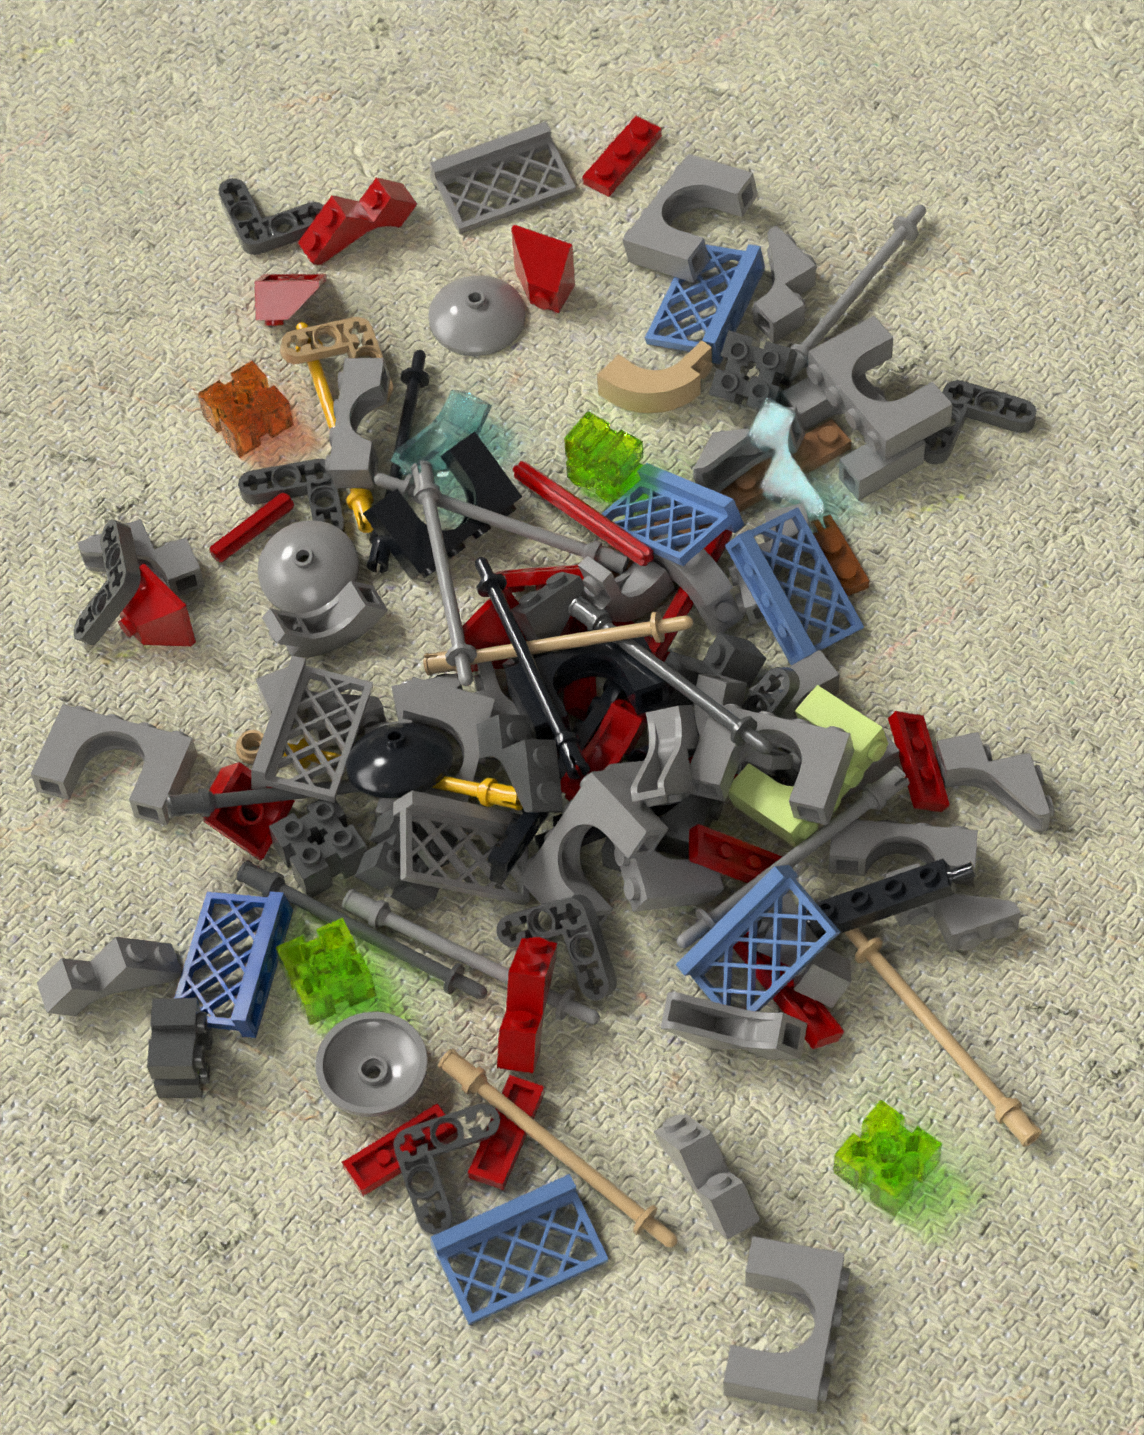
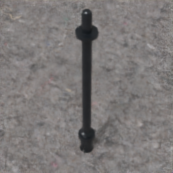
M416 350L414 352L411 368L403 370L400 377L401 381L407 385L389 476L401 480L419 390L429 385L430 381L429 374L423 371L426 354L423 350ZM386 489L385 496H387L392 491ZM373 530L369 538L372 545L367 568L376 573L379 563L381 564L380 573L388 571L390 550L376 531Z
M479 557L475 561V567L481 578L476 587L477 592L481 597H490L555 736L557 755L560 756L570 779H579L580 776L575 767L576 765L580 768L583 776L590 771V766L580 749L581 741L579 736L574 732H568L502 592L507 586L506 577L503 574H495L488 560L485 557Z

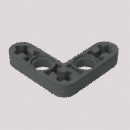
M235 178L227 179L220 184L218 189L221 205L240 245L246 253L251 255L262 254L299 241L314 221L311 216L316 217L324 207L319 202H310L262 219L246 184L242 180ZM235 192L238 195L239 201L235 203L230 193ZM243 212L252 214L251 218L244 221L236 219V216ZM283 224H289L293 227L285 233L276 230ZM254 230L257 241L250 238V231Z
M961 380L951 381L946 384L942 393L952 403L951 418L956 423L924 439L926 443L924 460L930 464H941L947 461L966 417L1013 432L1024 433L1031 430L1035 425L1036 407L1026 399ZM957 394L963 395L958 400L953 399ZM972 398H975L974 405H970V403H972ZM989 401L995 403L998 408L994 411H985L980 405ZM1004 407L1008 408L1006 415H1003ZM1020 413L1026 414L1022 417V419L1016 418V416L1018 417ZM937 436L942 438L941 447H938L937 450H932L931 448L936 444Z
M313 459L252 470L240 477L238 487L241 498L246 503H267L280 493L288 494L291 498L308 495L312 520L325 522L324 519L331 518L332 525L345 533L338 489L335 488L331 475L326 474L325 459ZM323 472V478L317 479L316 473ZM301 475H305L306 482H302ZM286 476L296 479L295 483L288 487L278 484L279 480ZM268 481H272L273 488H269ZM257 484L258 490L251 491V485ZM323 497H329L334 500L328 507L316 505L317 500Z
M114 519L106 523L100 538L107 580L79 615L74 626V638L89 645H95L133 598L141 580L131 528L129 525Z
M787 667L770 669L744 701L742 708L747 711L756 712V705L762 699L767 705V712L779 717L799 690L800 681L796 671ZM780 677H784L782 683L779 680ZM781 684L785 687L784 690H778ZM791 765V769L776 770V776L766 775L780 784L794 787L798 771ZM780 778H786L787 780L783 783Z
M581 894L572 895L506 915L498 922L496 928L497 936L508 947H518L521 938L541 937L546 939L563 934L580 989L587 998L600 1000L612 994L616 989L617 979L594 906L586 896ZM573 908L580 909L581 915L564 919L563 912ZM541 911L548 913L552 919V928L548 931L539 924L538 917ZM527 923V930L511 933V926ZM582 938L589 939L594 945L592 957L582 953L580 949ZM595 961L598 962V966L588 969L587 965ZM593 979H602L604 985L601 987L594 986Z
M485 1103L477 1104L406 1128L395 1137L394 1152L418 1225L427 1235L434 1236L449 1229L452 1222L451 1209L433 1157L494 1136L498 1131L500 1118L497 1110L491 1105ZM478 1112H483L485 1117L492 1116L493 1121L489 1123L488 1131L483 1132L482 1128L477 1126L468 1130L472 1137L464 1139L463 1126L458 1118L466 1117V1124L477 1120ZM448 1123L456 1127L458 1137L453 1143L443 1144L438 1141L436 1130L440 1125ZM430 1129V1140L436 1149L428 1151V1143L417 1147V1154L415 1156H410L408 1151H401L400 1147L405 1144V1137L411 1136L413 1141L425 1139L422 1131ZM422 1171L428 1172L434 1179V1185L431 1190L424 1193L416 1191L412 1186L413 1176ZM439 1193L441 1200H433L437 1213L444 1212L446 1218L441 1220V1227L435 1229L432 1223L426 1224L424 1222V1219L429 1217L427 1204L425 1203L419 1207L417 1200H427Z

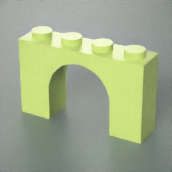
M817 685L795 710L797 718L806 720L815 726L824 728L835 726L845 730L847 733H850L854 747V753L833 810L834 813L839 807L843 796L850 788H855L861 782L864 772L869 766L883 757L888 741L883 727ZM750 763L733 780L728 793L733 806L793 847L805 841L818 829L819 823L793 817L789 803L793 790L792 786L778 783Z

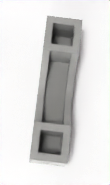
M345 358L343 372L338 373L340 395L339 399H335L333 406L336 422L335 427H331L329 432V441L332 449L331 455H327L325 459L326 474L331 475L335 488H375L374 477L377 474L379 459L372 441L359 436L357 429L365 415L373 409L387 404L390 374L384 358Z
M857 818L831 838L829 873L865 876L873 863L882 857L892 854L911 855L922 860L925 864L944 858L951 869L972 862L975 868L978 830L968 829L964 826L948 828L936 827L928 823H916L913 825L896 823L892 820L866 821ZM974 877L957 882L956 884L973 885Z

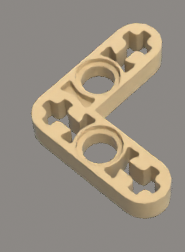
M352 317L290 331L283 336L280 346V355L286 362L291 364H301L347 353L348 358H360L362 356L383 358L370 322L362 317ZM352 329H357L358 333H363L361 339L362 346L359 348L358 337L356 334H351ZM322 334H328L334 338L335 344L325 347L318 342L317 338ZM308 338H311L310 344H307ZM295 342L297 347H301L300 352H296L294 348H289L290 343ZM391 378L389 383L387 403L390 401V397L393 391V384Z

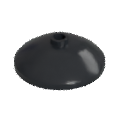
M411 722L393 723L370 731L355 743L346 759V771L350 782L363 793L380 798H401L412 790L423 792L439 783L451 768L453 761L452 748L448 739L441 732L429 726Z

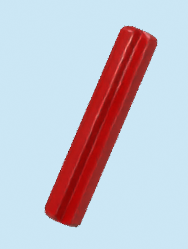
M280 493L215 542L209 548L212 557L222 563L294 508L295 505L288 494Z

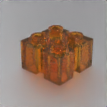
M253 360L230 373L232 380L227 384H223L218 380L198 392L203 417L217 433L223 432L225 443L238 458L261 445L260 437L268 433L273 438L294 425L289 401L275 385L269 388L267 376Z

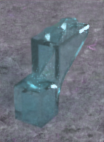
M451 390L435 420L400 446L393 454L391 462L400 466V472L405 476L412 474L411 467L414 463L418 464L419 472H422L419 461L430 462L433 466L434 476H447L449 468L440 456L474 431L479 436L492 404L467 391Z
M765 397L747 431V436L752 438L751 445L765 452H769L770 448L776 450L759 482V488L764 490L762 495L778 504L781 503L782 499L794 505L804 502L809 519H811L813 514L821 517L824 511L823 500L792 456L788 447V434L796 412Z

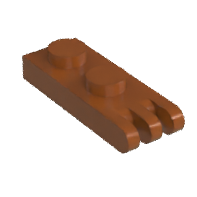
M830 514L823 516L826 528H823L818 519L811 521L813 535L846 595L850 596L868 589L869 579Z

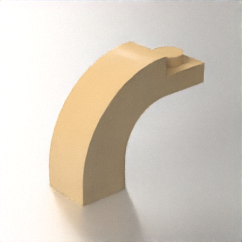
M701 341L677 364L662 370L640 368L618 354L597 374L598 394L620 408L639 413H660L680 408L701 394V379H704L710 373L713 366L712 347Z

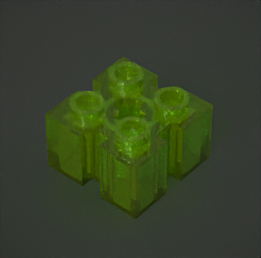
M589 411L584 414L564 438L565 454L568 459L566 461L567 478L578 487L595 488V492L601 500L607 503H615L641 480L637 471L643 466V464L639 463L644 457L643 441L621 429L619 432L612 430L609 422Z
M343 918L316 929L318 937L306 942L302 935L276 947L281 969L291 989H295L298 1003L309 1026L335 1015V1005L343 1001H347L349 1007H352L376 996L372 974L361 953L357 954L355 941Z
M880 1100L862 1121L861 1138L852 1133L834 1154L833 1173L857 1191L865 1184L871 1189L870 1200L895 1217L913 1195L914 1179L922 1184L939 1164L942 1143L919 1126L913 1132H910L904 1127L905 1116Z

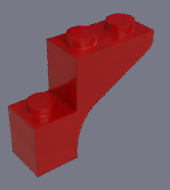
M376 177L359 201L331 195L298 244L312 264L321 265L373 229L385 226L401 228L417 206V203L403 183Z
M622 698L611 703L594 737L582 751L586 762L590 766V771L586 775L594 771H603L609 764L622 763L624 757L634 750L647 724L646 712L637 715L631 703ZM577 765L575 767L580 778L570 779L566 772L560 782L561 792L565 793L564 797L569 802L574 799L580 790V783L585 777Z
M541 937L521 938L508 972L506 1012L499 1028L497 1068L534 1073L540 1056L543 1019L556 961L557 942H549Z

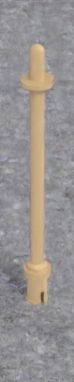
M652 612L648 622L526 641L532 655L653 635L656 643L664 642L665 633L690 629L693 626V619L690 616L662 619L659 612ZM512 644L476 649L477 657L471 664L515 658L517 655ZM448 651L424 654L423 663L427 675L431 676L450 671L457 672L456 666H451L446 662L445 654Z
M859 928L844 932L858 949L855 954L856 962L862 964L868 961L994 1105V1118L998 1123H1004L1021 1142L1023 1147H1027L1035 1142L1041 1135L1042 1130L1021 1109L1022 1103L1017 1098H1008L1001 1092L879 952L883 941L878 937L869 940Z
M454 1048L448 1050L438 1063V1068L444 1070L460 1083L463 1092L467 1095L478 1093L636 1222L633 1227V1233L638 1235L645 1229L668 1248H672L677 1244V1236L654 1218L658 1209L655 1205L648 1207L646 1210L643 1209L489 1084L486 1071L482 1067H474L458 1054Z

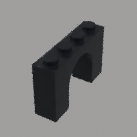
M475 431L440 456L462 486L467 503L504 516H509L517 509L514 503L522 498V495ZM398 489L389 493L363 513L410 579L419 574L426 578L436 570L427 525L416 515ZM464 516L457 528L442 530L449 559L466 548L463 544L464 540L471 535L475 540L489 531L491 526Z
M644 637L632 638L652 653ZM614 642L558 650L534 659L568 732H570L568 714L558 696L567 685L582 678L602 677L616 682L624 690L637 715L670 704L668 683ZM521 663L506 668L508 692L519 714L529 715L532 739L554 740L555 736Z

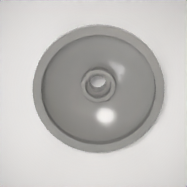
M467 276L452 281L435 295L429 308V325L435 339L448 350L467 356H483L506 348L519 336L525 323V306L520 294L507 282L491 276Z
M315 520L297 522L278 531L265 545L258 562V579L265 596L281 611L291 613H307L321 608L333 600L349 581L356 582L359 573L358 555L350 538L338 527ZM304 555L309 556L307 561L299 562L300 557Z
M365 1012L342 1020L326 1034L317 1052L315 1068L320 1088L332 1104L353 1115L375 1117L386 1115L402 1108L416 1096L426 1078L428 1058L421 1036L404 1019L384 1012ZM377 1071L380 1073L377 1078L372 1079L368 1077L371 1072Z

